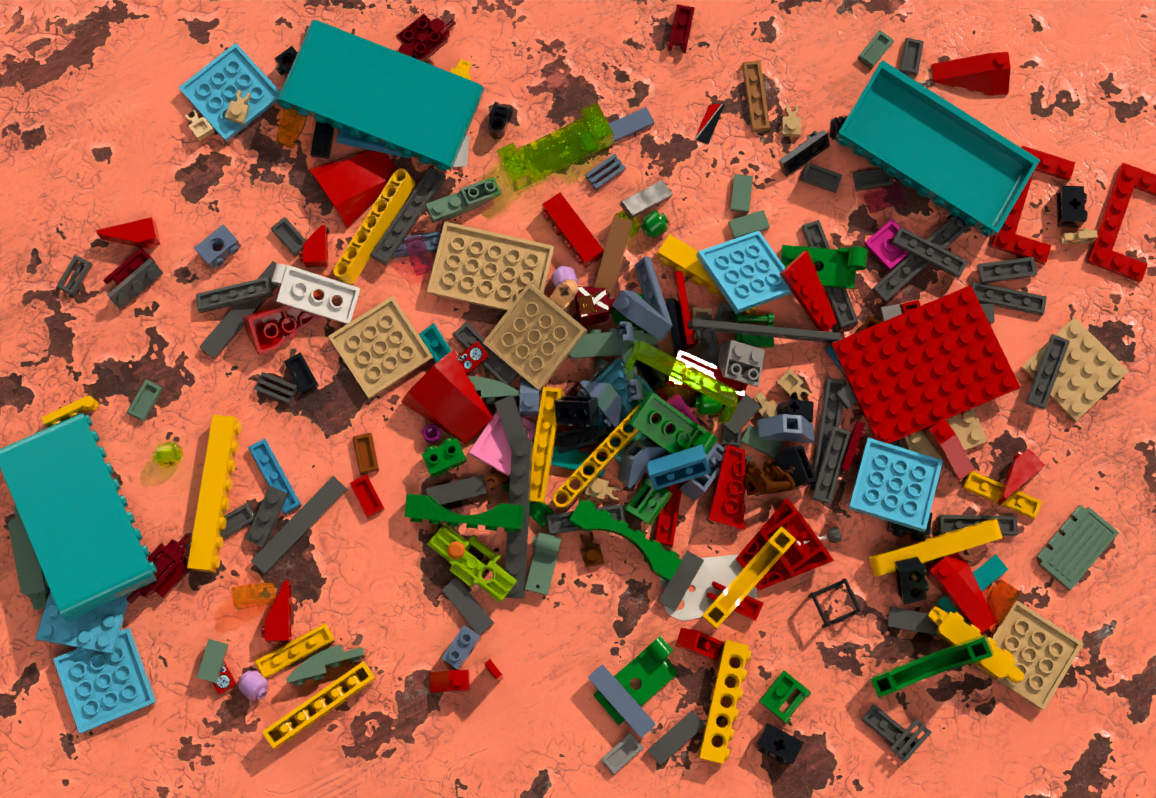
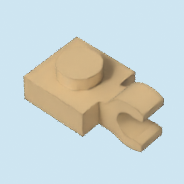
M761 392L754 396L753 400L761 406L757 413L762 419L778 415L776 411L777 404L773 399L768 403Z

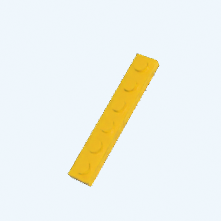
M543 387L532 452L530 502L545 503L558 425L556 423L554 401L562 397V389Z

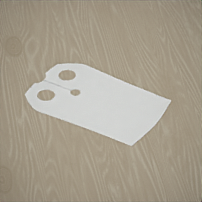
M739 554L701 558L704 562L690 584L695 586V591H686L682 598L684 607L681 610L673 611L664 606L666 613L683 621L701 618L703 613L714 602V600L706 597L707 593H713L719 597L723 592L714 588L711 585L714 581L728 587L743 570L736 560ZM660 578L661 586L665 590L669 582ZM756 586L747 594L757 599Z

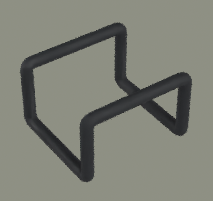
M846 578L814 593L811 592L808 595V598H813L824 622L822 628L860 612V607ZM844 583L856 610L827 622L816 596Z

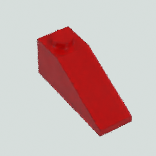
M152 217L96 230L101 240L145 249H151L155 245L160 244L157 225Z
M945 418L924 433L958 481L975 470L959 438Z
M1027 449L1024 453L1019 451L1012 458L1014 462L1010 465L997 502L999 505L1010 498L1045 466L1030 449Z
M284 580L265 619V626H262V638H265V641L268 643L292 641V592L289 580Z

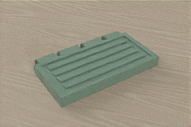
M1081 505L1070 515L1075 521L1068 518L1058 529L1063 536L1056 532L1046 543L1051 550L1044 546L1036 555V558L1040 561L1039 566L1068 591L1076 585L1119 533L1090 507L1085 509Z

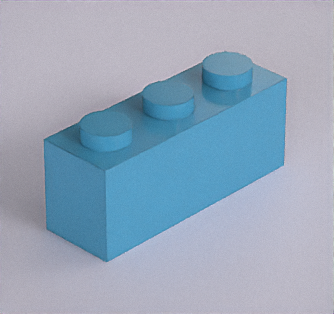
M703 444L647 462L649 477L655 490L711 473L709 460Z

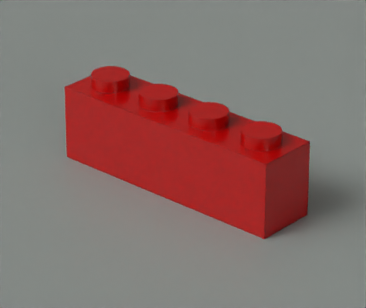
M561 192L542 204V216L546 221L552 223V229L556 235H561L564 239L565 247L574 252V258L579 265L583 264L587 268L603 257L604 249Z

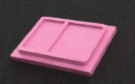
M496 411L493 419L488 423L469 454L509 477L512 451L498 411ZM521 417L529 441H532L535 437L537 425Z

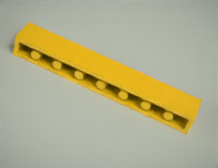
M212 415L187 566L188 569L193 571L216 573L217 568L220 566L219 551L223 547L221 532L226 528L227 524L224 516L230 505L228 496L229 491L233 487L231 477L232 472L236 468L235 453L239 450L238 434H241L242 431L241 421L234 416Z

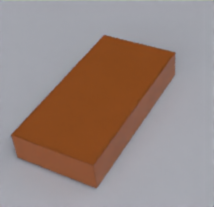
M372 433L353 436L360 475L379 471Z

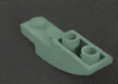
M492 177L461 188L455 194L426 203L425 209L432 223L445 218L450 220L482 206L501 195L502 192L495 178Z
M468 376L470 381L473 382L478 395L481 394V398L486 404H495L496 401L512 395L515 401L520 400V392L505 383L484 377Z
M341 644L330 647L300 664L287 677V683L299 686L305 684V680L308 679L313 681L325 679L324 675L329 674L327 666L333 669L341 667L343 662L350 661V664L360 662L362 657H366L365 650L360 647L344 652Z

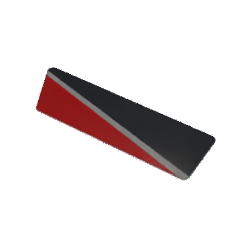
M724 104L708 106L695 137L696 140L709 144L725 106Z

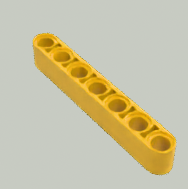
M398 169L393 173L335 265L333 273L342 283L351 285L357 280L369 261L371 252L414 189L415 181L405 169Z
M640 405L632 410L554 493L553 502L558 508L565 509L569 507L639 433L635 428L632 433H626L623 428L630 422ZM618 438L621 441L620 446L612 447L610 445L611 440ZM601 452L608 455V458L603 462L597 459V455ZM588 466L594 468V473L590 476L583 473L584 469ZM579 481L581 483L578 490L571 489V482ZM566 495L568 498L567 502L559 504L557 502L558 496Z
M991 519L868 557L873 575L876 577L894 572L896 561L918 557L921 563L1003 537L997 519Z

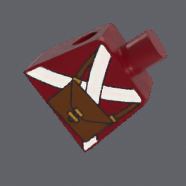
M578 286V292L574 298L578 323L582 326L605 322L609 319L610 310H617L612 306L616 298L608 299L605 288Z

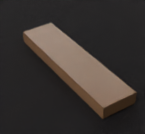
M742 62L751 133L770 131L761 62Z
M617 216L613 217L594 285L595 288H605L608 293L613 294L632 227V220Z

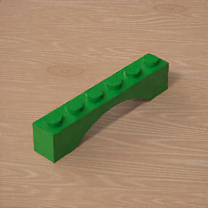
M407 494L404 517H410L411 522L422 523V519H428L429 524L439 525L441 521H447L448 526L459 527V523H465L466 528L478 529V525H484L485 530L497 531V527H503L504 532L516 533V529H522L525 506L500 503L493 509L480 514L462 515L444 508L432 496Z
M587 499L585 501L580 500L568 520L569 523L584 532L593 530L607 531L626 538L643 554L652 573L667 582L671 581L682 562L679 559V554L672 550H669V552L664 550L661 543L656 540L651 542L646 539V535L637 529L635 531L628 528L629 524L619 519V521L611 518L612 514L608 511L596 509V505Z
M986 634L877 673L872 676L871 681L879 698L936 674L993 656L994 652Z

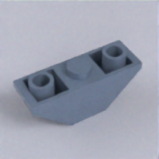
M581 381V389L579 391L582 396L598 397L599 413L605 418L603 422L609 429L615 430L619 425L622 403L620 395L611 384Z
M781 414L757 421L758 439L814 443L813 423L801 415Z
M636 440L622 454L618 480L628 488H631L648 472L647 462L664 457L667 451L652 440Z

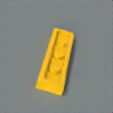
M972 471L967 475L962 489L998 504L1003 484ZM1017 491L1002 503L1001 506L1034 520L1037 517L1042 501Z
M324 623L256 660L255 663L260 673L266 679L333 643L335 639L328 625Z

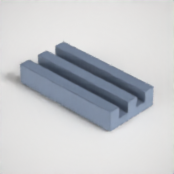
M613 154L586 173L585 177L595 190H598L625 171L626 167L622 165L620 159L618 160L616 154ZM614 161V163H613L612 165H610L609 167H607L606 169H604L602 172H600L599 174H597L595 177L591 178L593 175H595V174L598 173L600 170H602L603 168H605L606 166H608L610 163H612V162ZM617 166L619 167L616 171L608 175L606 178H604L597 184L595 183V181L606 175L612 169H614Z

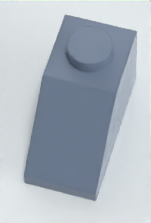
M520 378V415L538 417L539 390L525 378Z

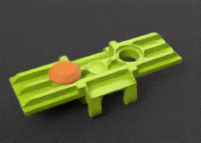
M443 523L427 545L452 564L449 569L450 572L462 579L466 585L473 588L474 583H476L501 603L517 583L514 577L496 564L501 555H496L477 540L476 535L473 534L467 541L446 523ZM471 545L490 559L487 565L472 555L468 550ZM487 569H490L493 577L486 581L482 575Z

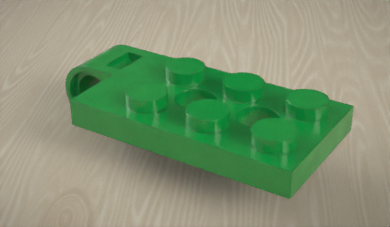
M649 391L628 423L670 454L689 449L691 445L696 447L703 444L706 455H708L718 439L652 391ZM657 413L658 420L652 423L651 418L653 414ZM671 423L672 430L666 433L665 428Z

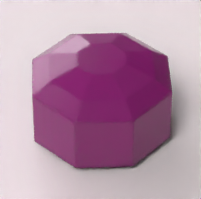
M432 423L424 426L422 431L425 441L432 444L439 441L442 434L438 425Z

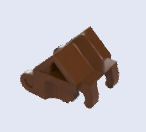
M766 460L763 469L761 467L754 468L755 461H748L745 470L747 496L776 494L787 490L792 491L795 489V481L789 473L781 470L779 466L771 467L772 460Z

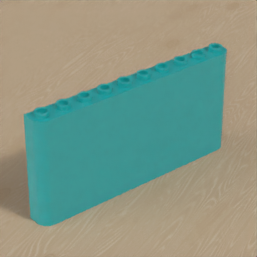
M312 20L277 102L280 107L286 110L294 109L299 115L304 117L309 115L314 117V120L324 124L327 122L332 124L331 126L337 130L344 129L355 137H365L370 143L377 144L378 142L383 144L388 150L394 151L395 149L401 151V154L411 158L413 156L418 158L424 164H434L439 170L452 171L483 97L484 87L474 81L321 21Z
M883 60L879 63L836 134L837 142L840 145L852 149L857 156L866 158L873 166L882 168L887 175L898 178L903 185L917 190L919 195L928 197L935 205L947 209L952 216L961 218L965 224L977 228L982 235L987 237L998 234L1040 161L1037 157Z
M80 413L0 449L1 471L57 608L66 622L157 580L155 576L157 569L153 561L149 563L147 558L150 556L146 545L142 546L140 542L143 539L141 532L138 528L135 529L132 524L136 522L131 511L127 512L125 508L128 506L127 500L124 495L120 496L119 494L120 484L117 478L114 480L112 478L113 468L110 462H105L106 452L103 446H98L99 436L96 430L92 431L90 427L93 425L89 414L84 415V413Z

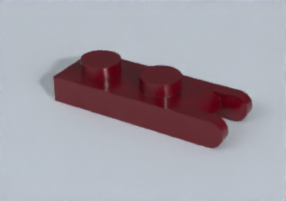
M677 4L668 51H672L673 45L683 46L682 53L686 54L695 7Z
M141 247L103 280L104 283L109 284L113 280L119 285L149 258L152 259V257Z
M857 421L854 424L840 470L842 474H845L850 469L853 458L858 456L860 450L857 447L859 440L862 441L866 430L863 429L865 425L863 422Z

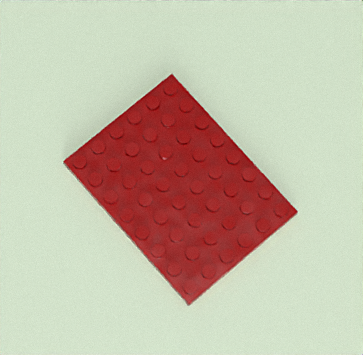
M971 285L831 344L875 440L888 444L931 427L944 418L945 420L1021 388Z

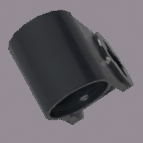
M496 101L494 102L489 120V134L493 139L504 137L512 117L513 106L510 105L508 107L500 105ZM499 126L501 129L495 130L493 127Z
M790 399L787 402H780L777 405L776 411L778 415H801L808 421L813 422L814 402Z

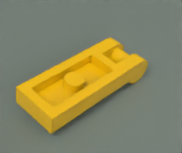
M85 396L41 418L47 427H51L87 410L96 411L99 408V403L93 397Z

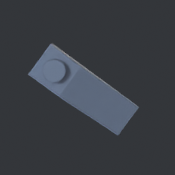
M622 290L612 304L622 315L661 341H663L673 326L634 291Z
M716 442L709 451L707 457L711 473L686 480L679 488L693 501L705 493L718 474L724 448Z

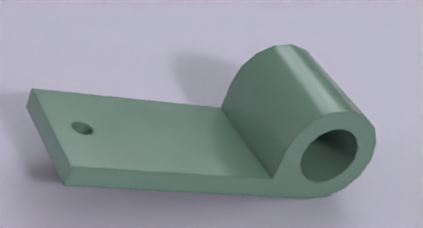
M540 532L538 536L534 535L532 547H535L525 591L548 596L561 545V537Z

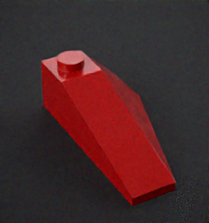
M1009 52L987 53L931 64L934 83L950 87H962L971 92L973 90L983 92L984 95L988 96L1008 95L1011 72Z
M319 296L314 297L316 300H320ZM282 305L244 316L242 319L247 335L259 355L279 348L284 342L294 337L299 331L308 327L321 316Z
M957 552L946 556L929 570L926 576L965 619L981 631L980 634L984 633L996 622L970 566Z

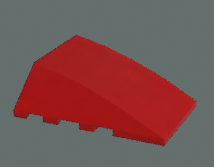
M365 150L308 170L317 184L321 186L348 229L377 200L397 169L386 153Z
M452 350L438 361L407 392L401 403L467 445L493 417L481 396L479 397L473 382L470 381L465 368L456 357L457 354Z
M788 497L736 557V560L744 569L781 526L796 539L755 585L758 591L834 561L818 536Z

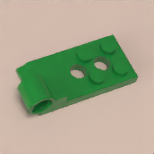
M782 245L781 262L785 268L803 251L807 250L813 264H823V270L816 271L823 287L854 289L856 270L866 269L868 250L863 247H839L838 250Z
M661 635L614 676L640 707L678 674L676 669L666 659L674 650ZM634 678L639 679L642 683L641 688L638 690H634L630 686V681ZM599 690L593 694L618 726L625 721Z

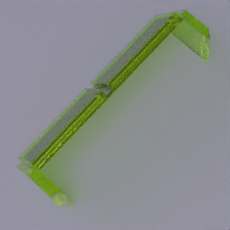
M642 340L640 342L635 341L622 367L625 370L624 375L630 373L637 359L726 405L717 422L718 424L731 420L738 402L736 389L692 366L686 367V363Z

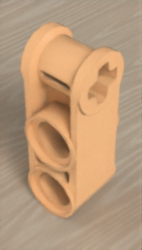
M571 279L564 281L556 287L549 299L566 312L578 292L577 283Z

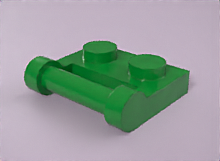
M737 313L734 318L735 323H766V326H773L774 324L773 313H767L766 315H743L742 313ZM735 334V341L757 348L774 347V337Z
M644 477L642 480L643 484L631 501L625 504L623 509L651 526L673 494L665 488L655 490L652 481ZM649 488H651V490L648 492V494L646 495V497L643 499V501L641 502V504L639 505V507H638L637 509H635V507L637 506V504L639 503V501L641 500V498L644 496V494L646 493V491H647Z
M783 670L759 702L782 722L788 724L792 714L803 700L811 695V692ZM796 688L799 694L783 713L779 710Z

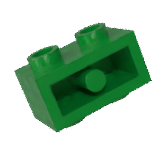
M448 438L442 442V445L436 448L435 446L428 447L424 450L425 453L421 454L432 478L467 463L457 438Z

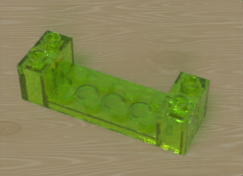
M597 102L581 110V119L517 149L513 142L498 149V160L512 188L516 192L614 145V133Z

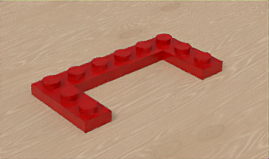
M1022 145V149L1040 159L1035 171L1070 181L1076 162ZM1032 173L1000 231L994 236L991 247L1022 258L1034 257L1035 262L1045 265L1051 245L1016 234L1033 177Z
M1122 163L1097 231L1098 238L1093 243L1087 263L1140 283L1143 280L1148 264L1112 250L1133 189L1135 188L1156 196V174Z

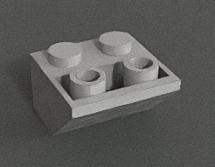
M734 340L722 343L718 358L722 376L759 387L765 350Z

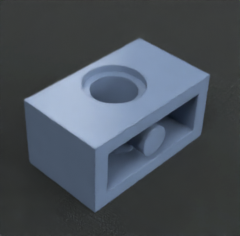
M223 224L194 247V249L211 269H214L215 267H220L228 256L236 254L241 245ZM217 246H223L222 250L215 251Z
M463 625L441 659L455 669L460 670L481 640V636Z

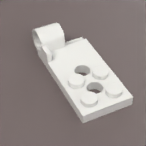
M278 263L276 264L271 281L273 284L281 286L276 302L344 324L351 322L361 289L296 267ZM315 290L322 291V300H316L313 297ZM333 296L341 298L342 303L340 306L332 304L331 299Z

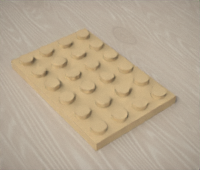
M444 222L427 294L507 312L528 283L534 285L544 294L554 246Z

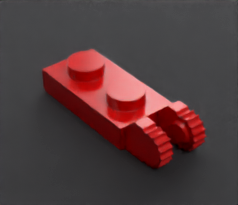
M714 581L711 584L718 590L724 591L727 588ZM708 592L706 597L714 601L718 598L713 593ZM747 595L733 611L756 621L764 603Z

